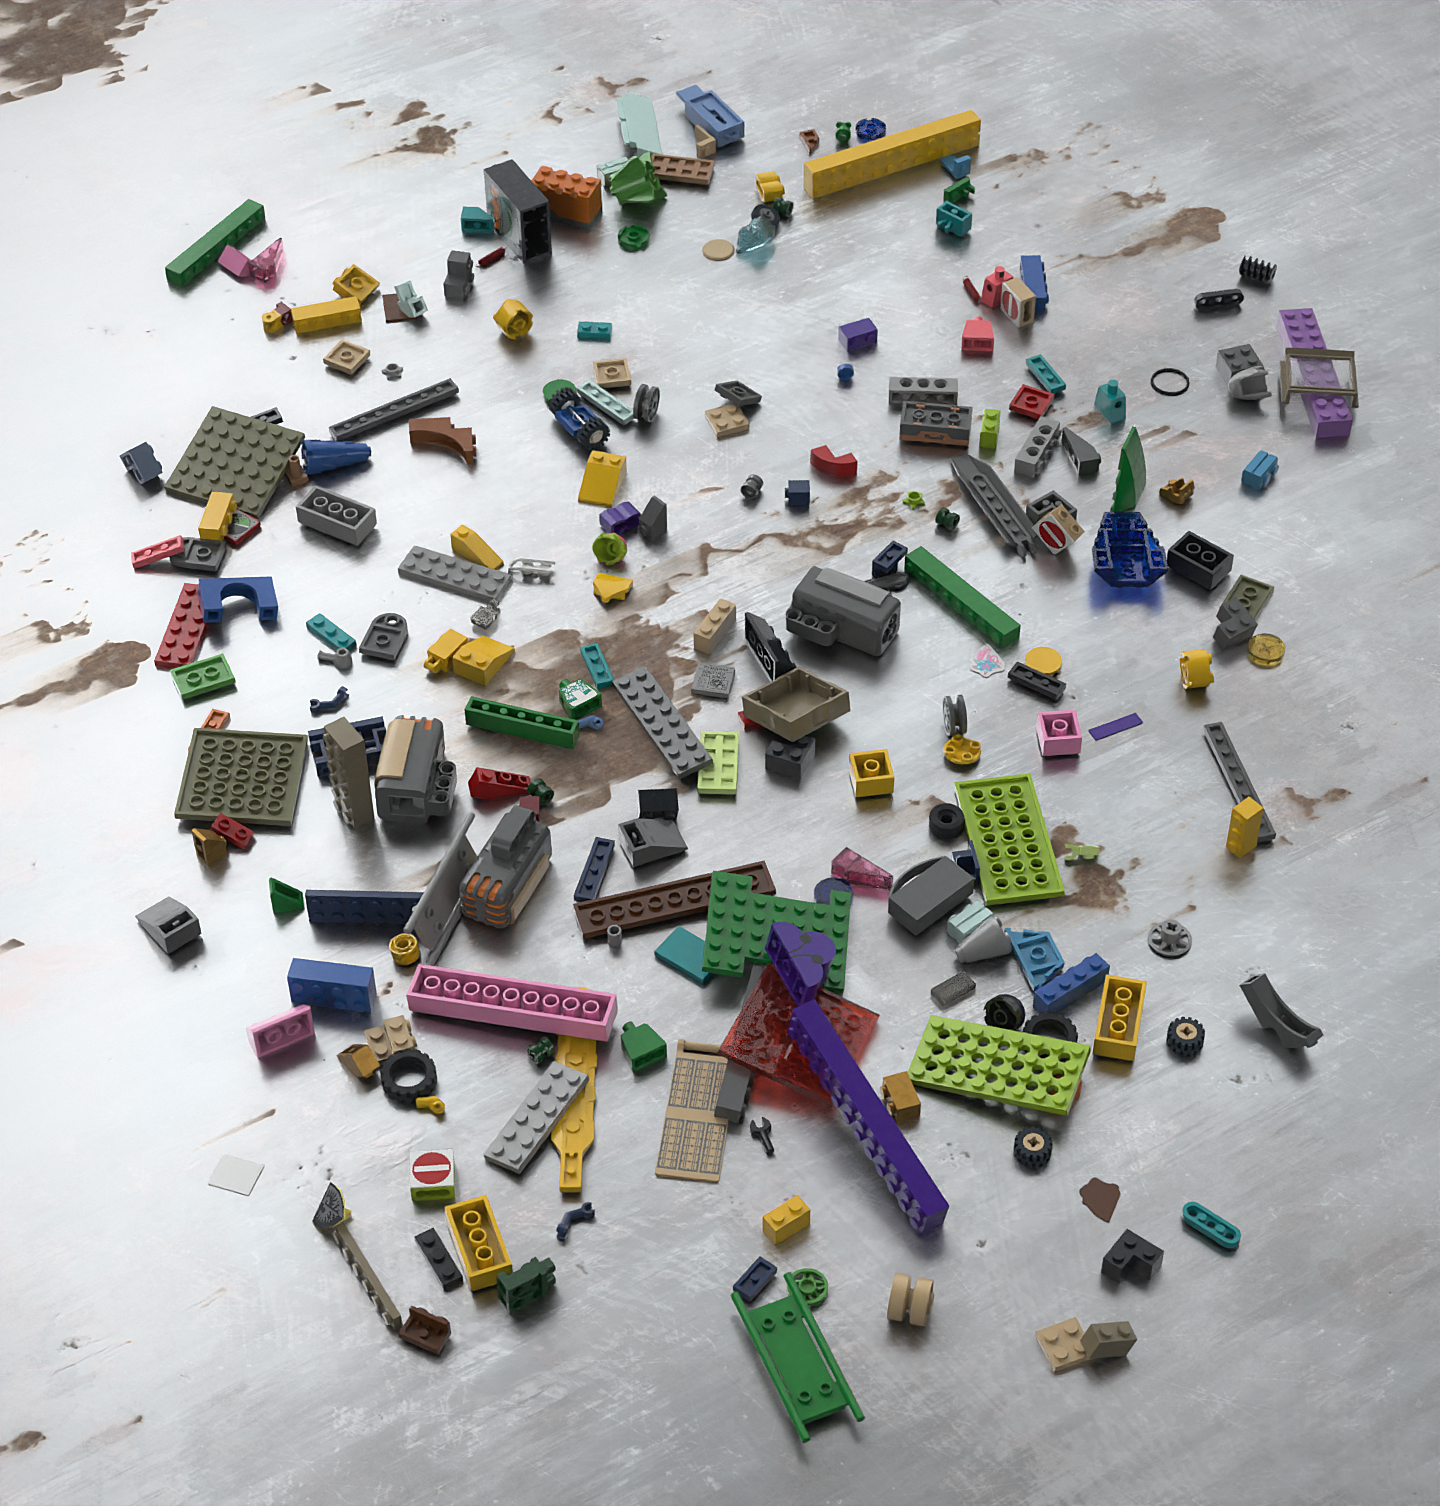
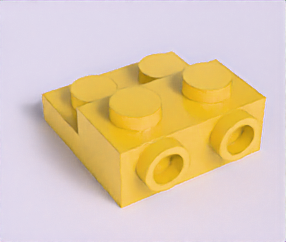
M353 264L350 268L346 267L340 277L337 276L334 279L332 290L342 298L356 296L359 305H361L379 287L380 282Z

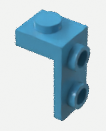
M950 155L940 159V163L956 179L970 174L971 158L968 155L960 158Z

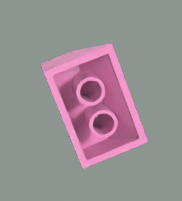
M302 1004L247 1027V1038L257 1058L314 1035L311 1008L308 1005Z

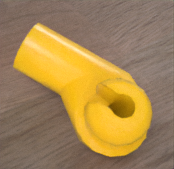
M436 1096L416 1098L417 1108L428 1107L436 1114H440L445 1110L444 1102Z

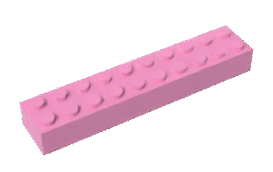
M418 964L406 994L409 1011L608 1042L618 1012L617 996L612 993Z

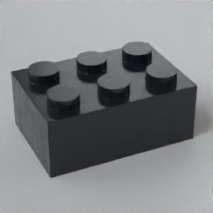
M1188 531L1168 549L1166 566L1211 590L1232 570L1234 555Z

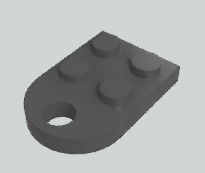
M183 537L184 552L169 557L171 563L179 567L217 571L227 547L226 541Z
M384 613L374 618L359 646V653L395 660L408 633L406 619L396 613Z

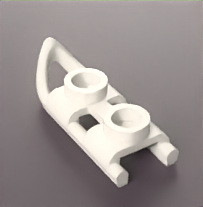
M518 557L509 563L507 570L508 572L518 570L526 575L537 572L542 576H549L554 574V569H551V565H555V560ZM523 561L522 566H513L515 563ZM534 562L541 563L540 566H533Z

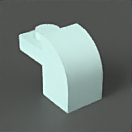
M406 280L394 286L399 298L397 303L402 312L408 317H417L428 311L423 296L416 295L411 280Z

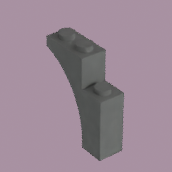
M1265 973L1253 975L1239 985L1262 1028L1271 1027L1275 1029L1285 1048L1299 1049L1303 1046L1310 1048L1318 1043L1317 1040L1324 1036L1319 1027L1304 1021L1284 1003Z

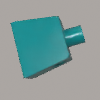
M1109 380L1107 384L1099 386L1094 402L1098 410L1110 424L1126 419V396L1118 387V381Z

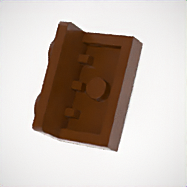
M411 1306L409 1308L410 1316L399 1331V1338L438 1355L451 1335L450 1322L442 1316H435L429 1313L424 1308Z

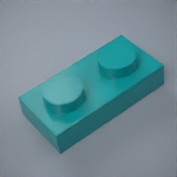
M579 321L577 337L611 339L612 323Z

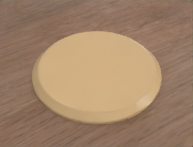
M723 239L711 240L702 247L703 255L708 259L716 261L730 258L735 251L734 246Z

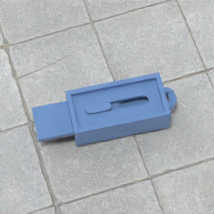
M693 85L676 92V95L685 103V116L695 125H699L716 139L717 147L745 137V122L712 90L703 92L697 85Z

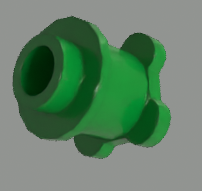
M836 122L835 136L837 140L842 142L849 140L851 137V123Z

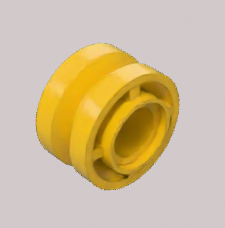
M399 934L392 938L389 943L392 959L399 965H409L420 956L417 939L412 934Z

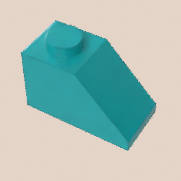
M463 206L460 218L461 231L494 233L492 216L480 207Z

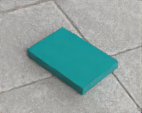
M680 926L654 951L656 957L702 984L713 974L702 971L705 941Z

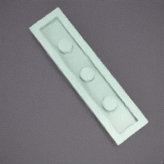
M591 380L577 387L579 395L622 425L634 419L633 410Z

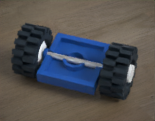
M566 387L565 389L561 388V391L557 390V394H553V399H549L550 403H548L549 410L555 415V418L572 436H577L578 441L586 449L595 450V448L599 449L600 445H605L603 442H607V437H610L609 427L585 404H581L582 400L573 389Z

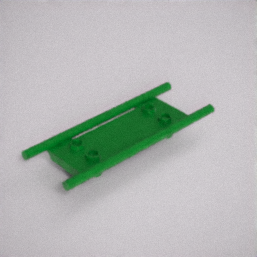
M787 1272L783 1277L792 1293L791 1296L747 1311L738 1291L731 1293L730 1297L802 1443H806L811 1438L804 1424L844 1410L847 1405H849L857 1422H862L865 1416L792 1273ZM802 1318H805V1320H806V1322H807V1324H808V1326H809V1328H810V1330H811V1332H812V1334H813V1336H814V1338H815V1340H816V1342H817V1344H818V1346H819V1348H820V1350H821V1352H822V1354H823V1356H824V1358H825L827 1364L829 1365V1367H830V1369H831V1371H832V1373H833V1375H834V1377H835V1379H836V1382L833 1381V1379H832V1377H831V1375H830V1373H829V1371H828V1369H827V1367H826V1365H825L823 1359L821 1358V1356H820V1354H819V1352H818V1350H817V1348H816V1346H815V1344H814V1342H813V1340H812V1338H811V1336H810V1334H809V1332H808V1330H807V1328H806V1326H805V1324H804Z

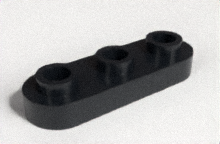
M1240 289L1204 292L1194 298V304L1199 310L1236 306L1242 303L1244 296Z

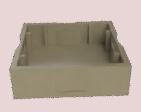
M800 666L778 677L773 682L742 696L745 717L792 742L851 711L849 691L831 682L822 680L817 675Z

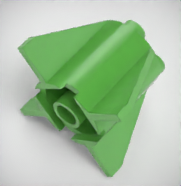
M651 151L644 153L641 157L637 155L631 157L617 173L609 175L612 185L610 192L612 196L617 197L621 206L627 203H651L655 199L667 196L666 191L659 183V178H655L654 172L656 170L652 165Z

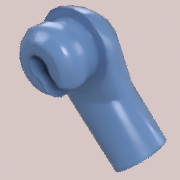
M594 715L578 720L579 729L590 727L598 730L604 725L603 720Z

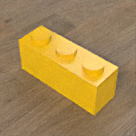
M211 493L198 526L201 539L222 541L223 537L227 535L228 524H231L232 514L237 508L233 493Z
M1247 797L1232 808L1226 847L1239 858L1257 846L1264 809L1250 797Z

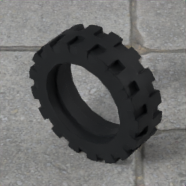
M1041 1012L1037 1016L1035 1014L1031 1017V1020L1026 1021L1025 1027H1023V1033L1034 1034L1043 1028H1052L1063 1033L1067 1041L1077 1043L1078 1040L1075 1024L1073 1025L1069 1018L1066 1019L1060 1013L1057 1015L1055 1012ZM1042 1054L1039 1057L1045 1059L1049 1055ZM1062 1058V1059H1060L1059 1061H1060V1062H1062V1061L1066 1062V1061H1068L1069 1059H1068V1058Z
M405 1049L406 1051L403 1052L401 1050L397 1051L395 1055L391 1054L388 1060L383 1062V1069L380 1070L383 1091L385 1094L388 1093L390 1099H396V1102L402 1103V1101L412 1103V1101H416V1098L428 1097L430 1092L434 1091L435 1084H437V1072L432 1058H429L428 1054H423L420 1050L411 1051V1049ZM405 1066L420 1067L426 1072L425 1078L414 1086H400L391 1079L398 1069Z

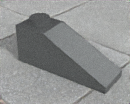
M1064 427L1062 429L1061 441L1078 475L1099 471L1101 456L1096 452L1094 446L1067 427Z

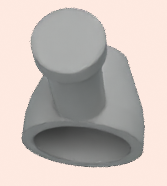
M339 648L336 654L319 650L317 655L318 660L333 661L334 665L339 669L349 668L353 663L352 656L346 648Z

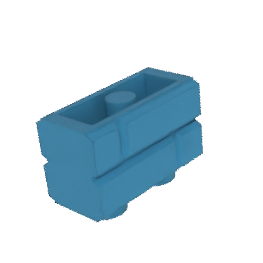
M1260 450L1244 468L1241 478L1242 483L1248 486L1251 485V487L1258 490L1263 485H1267L1271 475H1275L1279 469V465H1277L1278 458Z

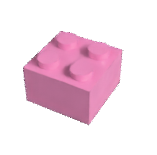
M1076 710L1038 713L1036 730L1042 756L1081 753L1082 734Z

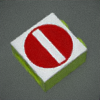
M453 1149L410 1152V1190L412 1201L455 1198Z

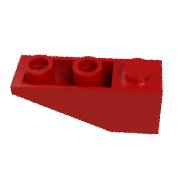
M476 767L468 781L471 797L489 800L527 794L531 781L530 777L526 775Z

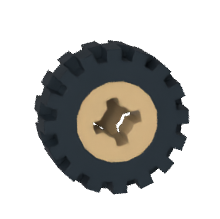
M1181 1017V1020L1176 1018L1168 1027L1167 1045L1168 1047L1171 1046L1173 1052L1176 1050L1178 1055L1183 1053V1056H1187V1054L1192 1056L1194 1052L1198 1053L1203 1047L1205 1029L1201 1023L1198 1024V1020L1195 1019L1193 1021L1192 1017H1188V1019Z
M1030 1126V1129L1026 1127L1023 1128V1131L1020 1130L1018 1135L1015 1136L1013 1150L1016 1160L1018 1162L1022 1161L1021 1164L1024 1166L1028 1164V1167H1032V1165L1039 1167L1040 1164L1042 1166L1045 1165L1046 1161L1050 1160L1053 1141L1051 1136L1047 1135L1046 1130L1042 1132L1041 1128L1034 1129V1126Z

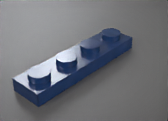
M595 838L573 895L574 901L583 902L596 898L615 847V840Z

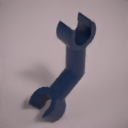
M341 686L332 701L320 702L318 699H311L310 712L317 713L321 709L335 708L342 700H346L350 694L346 693L348 688Z
M586 1202L581 1208L566 1212L561 1223L557 1226L556 1231L558 1234L556 1237L566 1238L568 1226L572 1219L579 1217L593 1218L595 1210L586 1211L592 1208V1202Z

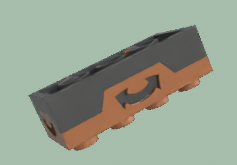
M903 401L899 439L969 446L973 407Z

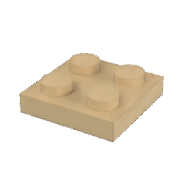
M342 339L323 358V364L352 375L371 355L370 350Z
M627 358L593 361L595 379L599 387L610 388L631 385Z
M729 404L704 411L705 418L717 438L749 429V422L738 406Z
M1076 1317L1035 1331V1337L1054 1372L1090 1360L1080 1341L1085 1333Z

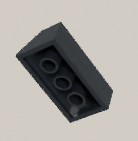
M746 612L745 640L770 681L773 682L778 677L797 668L795 663L791 662L787 650L783 649L781 640L776 638L773 627L769 626L765 619Z

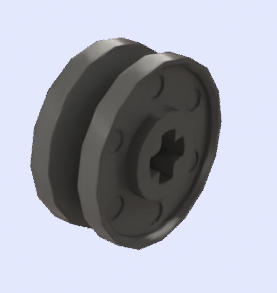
M640 385L633 405L634 419L641 420L644 416L646 422L653 421L660 400V390L658 387L652 386L649 390L648 385Z
M962 694L956 695L954 704L950 696L943 697V718L947 735H954L955 726H957L960 734H966L967 712Z

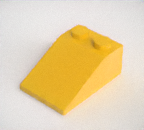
M592 450L587 461L578 501L612 507L627 472L626 456Z
M483 635L463 645L452 657L454 673L486 686L513 654L515 648Z

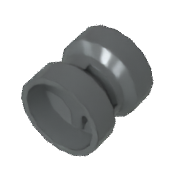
M751 474L741 486L740 491L744 497L754 499L764 485V482L758 475Z

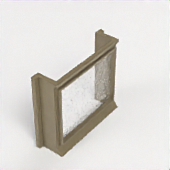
M1286 347L1284 359L1279 362L1282 404H1289L1291 393L1350 396L1351 408H1358L1356 365L1354 361L1355 351Z

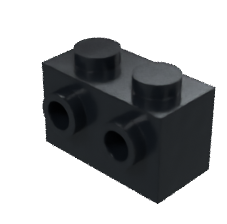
M677 788L638 790V818H663L670 820L677 817L679 812Z

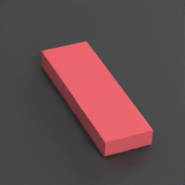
M179 535L131 552L133 568L136 569L184 552V540Z

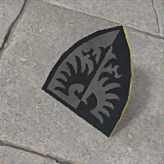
M329 1183L312 1220L313 1223L322 1228L334 1227L347 1220L351 1215V1210L345 1207L341 1190L334 1183Z

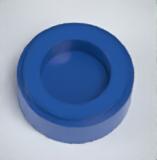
M841 364L837 367V376L840 379L845 380L853 377L854 368L851 364Z

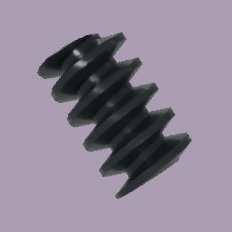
M1244 256L1239 267V274H1245L1248 278L1251 276L1252 279H1258L1260 282L1264 280V283L1267 284L1273 280L1277 264L1270 268V262L1264 266V260L1258 264V258L1252 262V256L1248 260Z

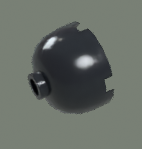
M1000 994L987 1001L984 1006V1010L986 1009L984 1020L987 1026L1018 1031L1024 1024L1025 1008L1015 996Z

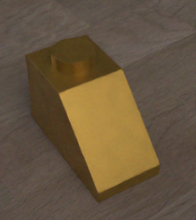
M197 828L191 830L196 856L208 867L227 855V843L221 835L218 836L211 830Z
M352 1044L336 1055L356 1077L367 1078L376 1072L374 1069L380 1066L368 1044Z

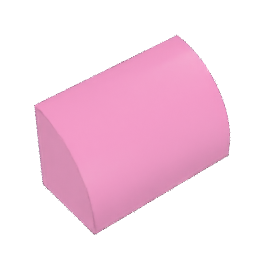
M229 245L226 246L217 261L239 277L251 274L258 265V263Z

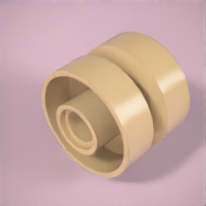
M896 1272L889 1298L887 1319L902 1322L906 1311L910 1310V1324L925 1327L928 1315H931L934 1302V1280L919 1277L913 1289L911 1288V1275Z

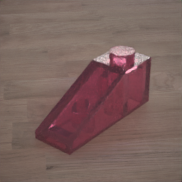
M281 237L248 263L251 277L266 283L276 275L284 253L283 239Z
M845 847L831 861V874L846 883L888 891L893 886V875L848 847Z

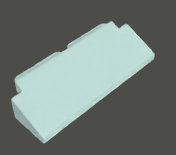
M628 91L627 96L621 94V98H617L616 102L619 119L624 121L621 122L624 144L630 145V148H637L638 157L649 151L654 154H662L652 98Z

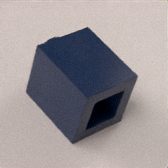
M788 480V488H785V498H788V505H810V480Z

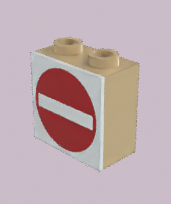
M1018 277L1003 282L1000 309L1018 328L1034 322L1036 295Z
M1062 504L1043 516L1032 527L1054 555L1074 543L1085 532Z

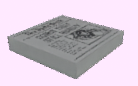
M699 662L691 693L728 698L735 675V667Z

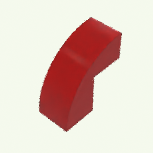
M827 445L810 450V463L817 470L833 476L857 474L858 461L852 453L835 457Z

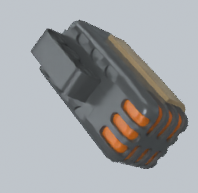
M399 715L388 724L374 781L377 815L380 819L393 822L425 824L428 822L430 815L444 816L450 812L457 784V772L455 763L443 760L445 740L443 723L439 719L427 720V717L416 719L415 716L404 718V715Z
M514 805L509 813H505L462 879L459 886L462 913L468 919L472 918L477 922L482 921L488 926H495L497 929L506 928L509 924L512 925L532 896L549 867V859L552 856L550 829L536 821L535 811Z

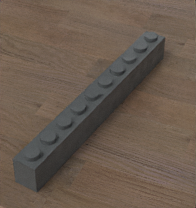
M753 963L714 1117L729 1119L730 1122L738 1123L740 1115H745L747 1104L744 1103V1099H749L751 1087L748 1086V1083H753L756 1070H752L753 1065H758L760 1054L756 1052L757 1049H762L764 1037H761V1033H766L768 1025L765 1017H770L772 1005L769 1002L770 1000L774 1001L777 990L773 986L774 984L778 985L780 979L779 973H777L775 966L772 964Z

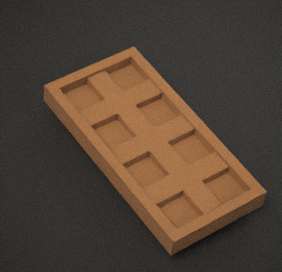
M652 153V165L656 170L654 172L655 178L709 185L715 166L714 160Z

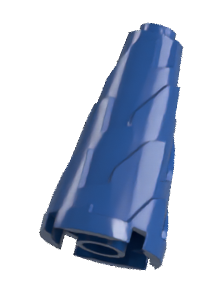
M306 439L301 444V457L305 462L303 469L307 475L338 469V467L354 465V463L368 460L372 455L371 447L367 446L366 443Z

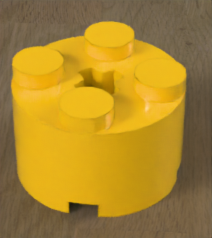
M506 299L493 315L495 324L510 339H517L516 336L518 335L524 336L533 325V314L518 300Z
M1205 649L1182 651L1180 653L1183 655V658H1180L1181 679H1185L1187 683L1183 684L1185 689L1206 687L1210 683H1214L1213 672H1210V664H1212L1211 653H1207Z

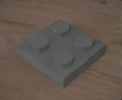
M738 380L716 384L714 389L721 397L732 401V404L738 407L748 404L752 405L753 403L760 402L762 399L760 394Z

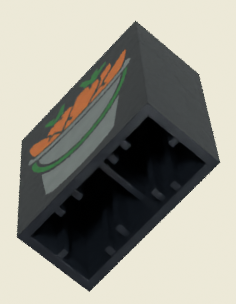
M513 159L483 169L486 210L493 217L494 230L523 264L552 254L549 200Z

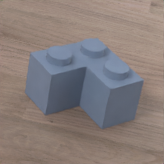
M147 441L119 455L126 470L132 469L140 484L163 473L162 465L159 460H156L154 450Z

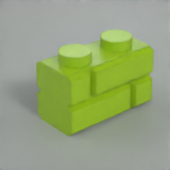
M994 409L983 410L979 440L980 447L992 449L997 447L1001 411Z

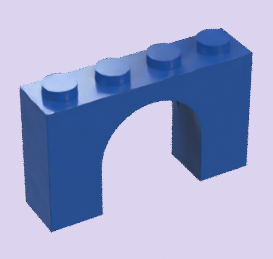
M272 576L198 580V597L203 623L222 622V601L231 596H242L250 599L256 606L259 620H277L278 602Z

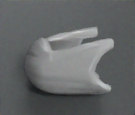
M1254 366L1240 371L1232 376L1228 383L1231 395L1237 399L1258 400L1272 396L1271 391H1267L1268 388L1265 384V375H1268V371L1265 370L1264 366Z

